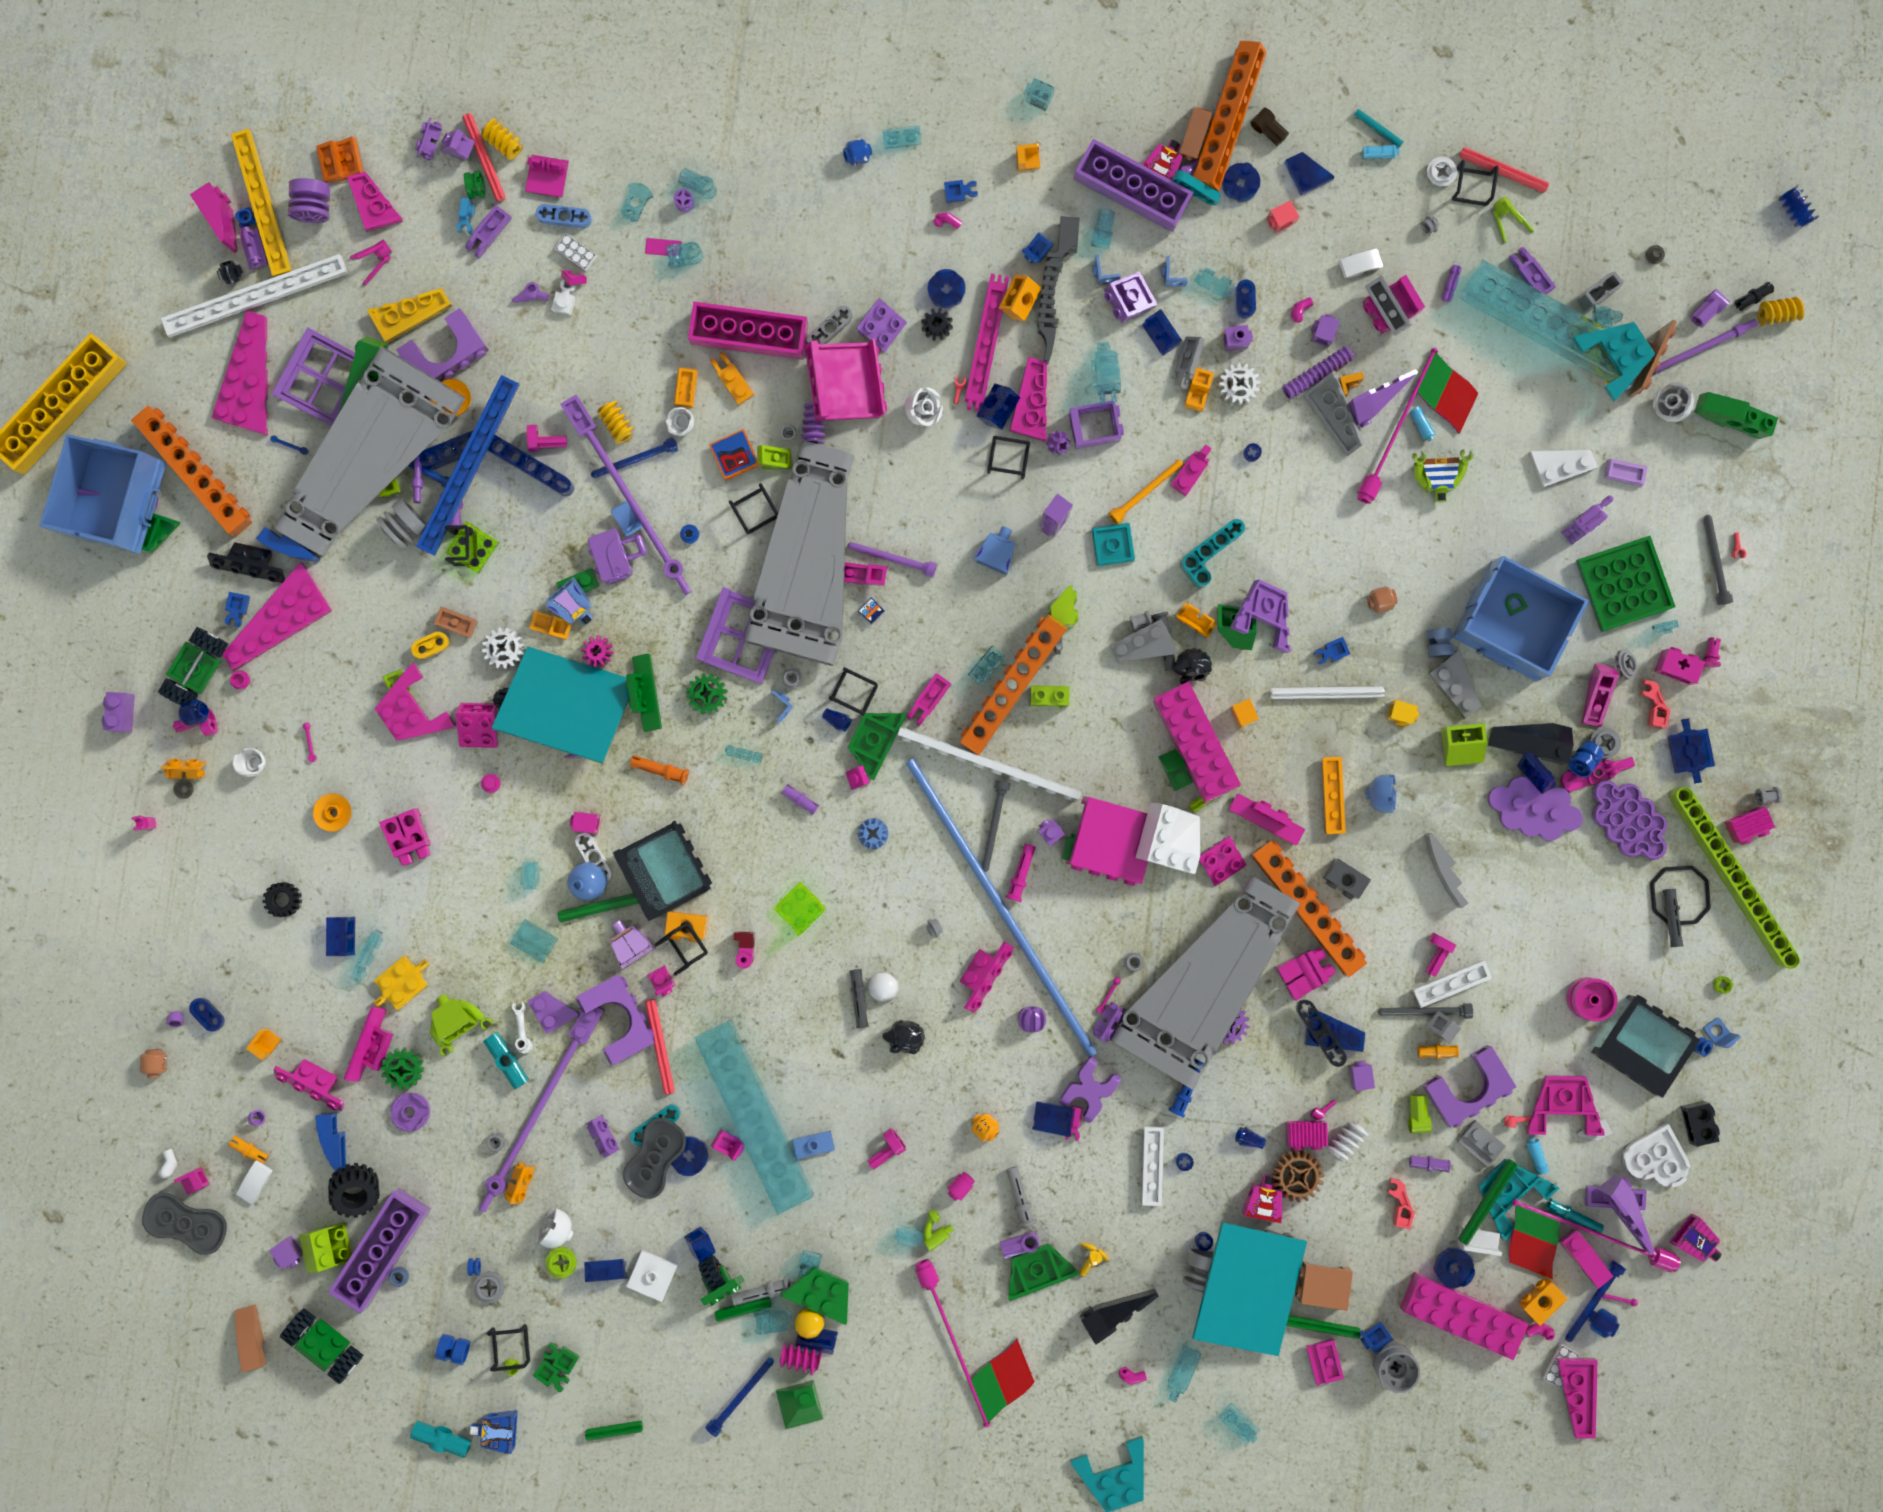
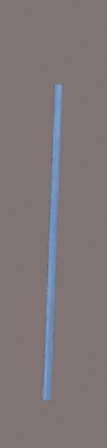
M913 758L906 762V765L1088 1057H1092L1097 1051L915 759Z

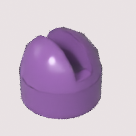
M179 1011L170 1012L166 1024L171 1027L182 1026V1013Z
M261 1110L252 1111L247 1117L248 1123L252 1126H259L265 1122V1114ZM259 1116V1120L253 1121V1117Z

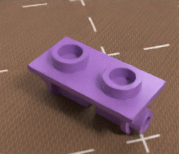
M431 117L428 122H423L420 131L423 133L422 140L418 139L415 150L418 151L417 158L420 154L424 155L423 158L426 160H431L434 157L437 144L430 142V140L438 142L442 131V124L439 122L430 123Z
M249 227L242 228V232L239 235L249 269L268 265L258 228L250 230Z
M1113 1002L1110 1005L1108 1004L1101 1015L1107 1021L1104 1022L1099 1019L1093 1029V1036L1098 1039L1100 1038L1105 1043L1111 1040L1117 1023L1119 1024L1123 1019L1125 1009L1120 1006L1118 1007Z
M603 1115L587 1122L588 1127L586 1128L592 1139L597 1137L600 1139L595 1142V1145L603 1158L619 1150L617 1142Z

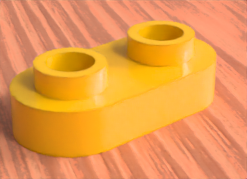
M434 632L415 641L411 646V652L418 659H427L446 650L449 646V638L442 632ZM438 639L443 640L441 645L437 644ZM421 647H425L424 653H420Z

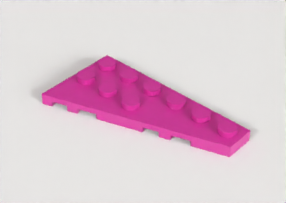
M246 310L211 418L268 436V412L266 408V400L268 399V370L266 369L267 317Z
M302 562L296 566L224 651L223 657L231 670L236 671L332 611Z

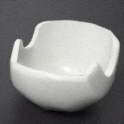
M683 407L671 410L665 421L668 428L667 431L678 437L689 434L694 428V417L690 410Z
M248 748L243 749L240 754L233 757L232 765L234 770L240 775L254 777L263 771L266 759L259 750Z
M886 972L877 973L871 977L868 983L869 993L879 1002H890L897 996L899 991L898 981Z

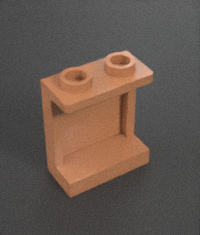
M1303 1261L1299 1273L1300 1286L1296 1287V1298L1304 1305L1348 1311L1353 1271L1349 1267L1341 1266V1268L1309 1264Z

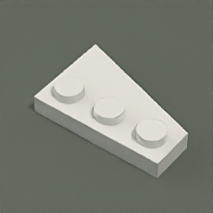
M1591 450L1529 452L1542 488L1598 468Z

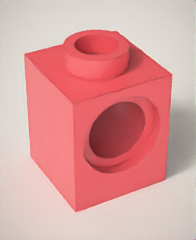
M1291 200L1270 210L1267 216L1270 228H1274L1276 233L1295 224L1299 219V215Z

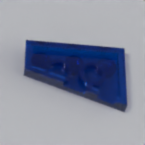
M1308 1011L1307 1014H1308L1309 1017H1307V1020H1308L1311 1016H1315V1015H1316L1315 1012H1314V1014L1312 1015V1014H1310V1012ZM1318 1011L1343 1050L1364 1051L1365 1032ZM1318 1019L1311 1022L1313 1030H1318L1321 1027V1022ZM1306 1027L1304 1045L1319 1047ZM1324 1036L1321 1040L1324 1047L1331 1045L1332 1040L1330 1036Z

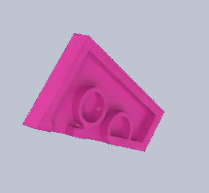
M366 172L347 176L366 232L403 222L400 215L397 214Z

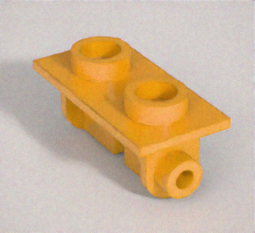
M1184 603L1176 618L1208 638L1217 625L1214 622L1215 619L1205 613L1201 617L1197 616L1200 610L1190 603Z
M169 759L161 766V769H165L164 776L169 779H183V772H186V779H201V777H205V770H202V767L206 764V761H199L198 759L187 761Z
M522 1162L515 1165L511 1178L516 1180V1183L509 1182L505 1193V1200L510 1201L509 1204H522L526 1197L529 1183L533 1178L534 1166H526Z

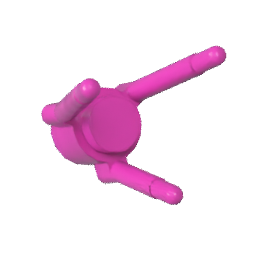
M384 239L350 256V259L356 258L359 260L374 252L378 259L383 258L365 279L363 285H366L380 268L391 259L389 254L392 251Z

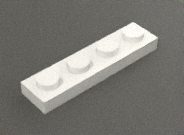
M1482 960L1414 988L1412 991L1419 1007L1422 1008L1492 979L1485 960Z
M1144 1126L1143 1206H1162L1164 1127Z

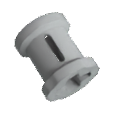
M1148 610L1144 614L1129 617L1134 632L1152 624Z
M1772 787V789L1766 790L1759 788L1756 789L1755 798L1757 804L1763 806L1765 803H1781L1782 794L1779 787Z

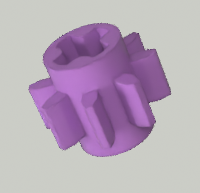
M1058 430L1049 434L1046 442L1049 446L1048 450L1053 454L1056 452L1058 455L1066 452L1069 448V443H1071L1067 439L1068 435L1064 431L1060 433Z

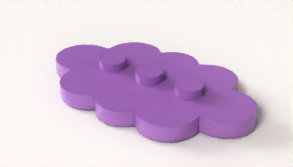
M1516 777L1509 782L1507 787H1495L1488 794V803L1492 809L1500 812L1499 819L1503 827L1508 830L1519 829L1525 836L1533 837L1539 835L1544 840L1553 841L1561 836L1563 830H1576L1583 822L1581 811L1574 806H1570L1571 797L1569 792L1560 787L1551 788L1545 781H1535L1532 783L1526 777Z
M1612 781L1597 783L1593 789V797L1598 805L1593 809L1592 817L1598 826L1604 827L1605 837L1609 841L1617 843L1620 853L1624 856L1635 857L1641 854L1650 860L1663 857L1667 847L1661 836L1666 831L1667 822L1661 814L1655 813L1654 803L1648 798H1642L1640 789L1634 784H1622L1618 787Z

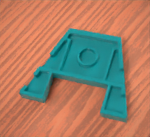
M1635 322L1577 335L1573 338L1581 353L1600 343L1621 377L1604 387L1613 402L1619 398L1655 355V352Z
M1507 1159L1499 1163L1477 1185L1482 1197L1487 1193ZM1519 1165L1489 1211L1498 1233H1500V1237L1504 1241L1513 1232L1514 1225L1504 1214L1513 1206L1512 1201L1514 1199L1519 1201L1534 1187L1544 1199L1548 1200L1560 1189L1555 1184Z
M1142 1436L1126 1441L1132 1461L1097 1473L1092 1472L1087 1454L1070 1459L1071 1465L1106 1512L1144 1501V1440Z

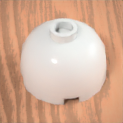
M1669 383L1667 384L1668 386L1657 391L1653 400V408L1661 419L1668 422H1679L1687 418L1693 411L1695 405L1694 395L1684 384Z
M929 387L916 389L911 392L904 405L907 418L913 424L922 427L937 423L943 411V405L940 404L938 399L940 398L939 394Z
M552 1208L542 1222L544 1223L543 1230L539 1229L536 1243L550 1249L562 1246L565 1241L569 1242L573 1235L571 1230L572 1222L568 1214L560 1209Z

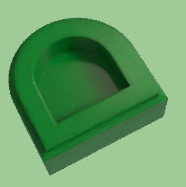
M1511 594L1505 600V606L1510 616L1528 607L1523 597L1519 594ZM1517 598L1522 606L1512 610L1510 600Z

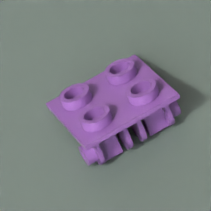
M878 298L856 328L859 330L858 333L860 335H865L870 341L875 339L876 345L885 352L907 322L884 301Z

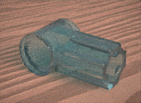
M687 168L681 171L678 180L680 185L701 194L705 199H712L716 196L717 188L712 178L702 176ZM706 185H711L709 190H703Z
M1099 209L1091 246L1104 249L1110 248L1113 234L1111 231L1115 218V212L1112 210Z
M803 1250L798 1278L804 1276L813 1266L819 1268L822 1254Z

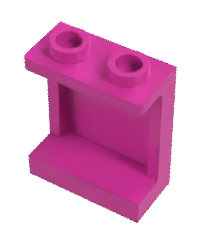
M1407 275L1402 276L1397 282L1389 286L1408 319L1421 313L1425 308ZM1371 296L1366 297L1363 301L1365 312L1372 317L1375 329L1380 331L1381 334L1386 333L1390 330L1389 326Z

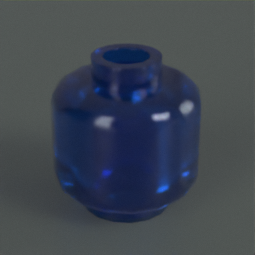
M199 699L185 702L179 707V719L189 727L202 724L209 717V708Z
M1604 1308L1599 1309L1597 1312L1593 1310L1588 1318V1321L1591 1322L1590 1330L1603 1338L1613 1337L1620 1326L1617 1323V1316Z

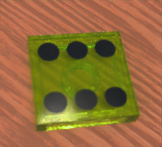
M466 521L464 525L469 527V559L459 562L479 574L500 542ZM461 529L446 550V554L451 557H466L465 529Z

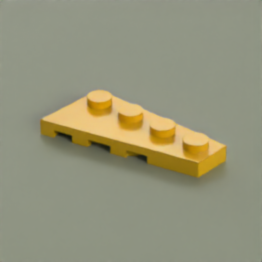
M439 288L419 294L417 297L401 299L399 302L387 303L375 309L370 308L367 309V312L383 340L388 344L452 307V304L444 290Z

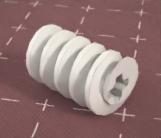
M1347 1122L1349 1130L1342 1128L1344 1136L1337 1134L1339 1141L1332 1140L1334 1147L1327 1146L1328 1151L1342 1163V1159L1349 1160L1347 1153L1354 1155L1352 1147L1359 1149L1357 1141L1365 1142L1362 1135L1370 1136L1356 1122L1354 1124Z

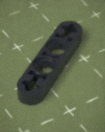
M1306 999L1300 1000L1296 1005V1011L1331 1065L1336 1067L1343 1066L1347 1061V1056L1311 1001ZM1302 1004L1309 1005L1310 1007L1308 1008V1011L1310 1012V1014L1313 1015L1315 1012L1316 1015L1311 1016L1306 1021L1305 1018L1309 1016L1306 1012H1301V1009L1303 1008ZM1315 1019L1321 1022V1027L1318 1030L1311 1028V1022ZM1324 1036H1330L1332 1040L1331 1045L1328 1047H1324L1321 1043ZM1333 1049L1336 1054H1341V1061H1333L1335 1058L1331 1051L1327 1053V1051Z

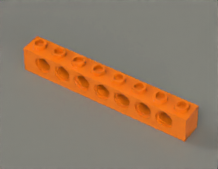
M1239 42L1238 48L1234 53L1233 63L1229 67L1226 83L1223 85L1221 98L1217 102L1214 118L1211 120L1209 133L1205 137L1204 147L1199 155L1197 168L1193 173V177L1218 192L1220 191L1267 53L1261 42Z
M149 405L146 406L131 421L225 531L234 537L238 536L253 523L249 518L251 516L244 507L240 508L238 506L237 498L232 493L228 494L226 492V486L220 479L213 477V470L208 465L201 463L200 460L202 458L196 451L189 449L188 446L190 444L184 437L177 435L176 427L171 422L167 423L164 420V413L159 408L154 409ZM159 424V429L154 431L155 426ZM169 438H171L172 441H171V443L167 446V444H166V443H167V440H168ZM184 452L183 458L179 460L180 453ZM196 466V471L191 474V469ZM208 480V486L203 488V483ZM220 494L221 498H220V500L216 503V502H215V498H216L217 495ZM233 509L232 515L228 517L227 512Z
M1048 615L1046 618L1042 616L1036 625L1039 629L1035 634L1031 632L1025 641L1028 643L1025 649L1020 648L1014 658L1017 660L1014 665L1009 664L1004 671L1006 676L1003 681L998 680L993 687L995 692L992 697L989 695L982 703L984 706L981 712L977 711L971 719L974 723L970 728L966 726L960 736L963 738L960 743L977 755H980L1068 629V627L1051 615ZM1041 632H1047L1050 635V640L1047 642L1042 641L1040 638ZM1036 648L1039 651V656L1035 658L1030 656L1029 649ZM1018 665H1027L1028 672L1021 673L1018 669ZM1008 680H1015L1017 683V688H1009L1007 684ZM998 695H1003L1006 698L1005 704L997 702ZM987 711L994 712V720H989L986 717ZM975 727H982L984 735H978L975 732Z
M1267 841L1251 853L1250 856L1278 891L1300 903L1295 912L1343 975L1345 977L1352 976L1367 964L1364 960L1366 956L1359 948L1356 950L1350 935L1342 932L1340 929L1342 925L1336 918H1331L1328 914L1330 912L1328 907L1323 902L1320 904L1314 889L1308 888L1304 883L1306 879L1300 872H1295L1292 868L1294 866L1292 861L1288 857L1284 858L1280 853L1282 849L1277 842ZM1273 856L1278 859L1276 867H1272L1269 863L1270 858ZM1285 871L1290 874V880L1286 883L1281 878ZM1296 887H1300L1302 890V895L1298 898L1293 894ZM1309 902L1314 905V910L1311 913H1308L1305 909L1306 904ZM1321 917L1326 921V925L1323 928H1319L1317 924L1318 919ZM1332 933H1336L1338 940L1332 944L1329 937ZM1348 948L1350 955L1344 959L1341 952L1343 949Z

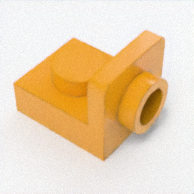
M1363 372L1342 376L1338 379L1345 397L1348 395L1346 386H1348V389L1358 387L1359 383L1364 380Z

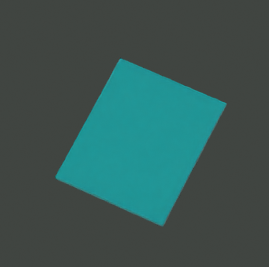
M527 646L492 729L603 764L630 699L626 688L627 679L612 672Z
M1221 1222L1192 1339L1279 1356L1307 1241Z

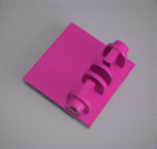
M538 155L528 157L527 164L530 166L525 192L562 198L569 161Z
M1230 836L1223 838L1221 842L1216 845L1214 844L1212 848H1208L1209 850L1202 855L1200 854L1199 863L1204 867L1214 886H1217L1247 866Z

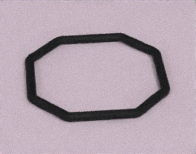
M1693 866L1663 868L1650 884L1653 912L1668 925V920L1656 910L1654 884L1665 871L1692 870L1705 881L1707 907L1696 920L1680 921V924H1697L1711 908L1708 879Z

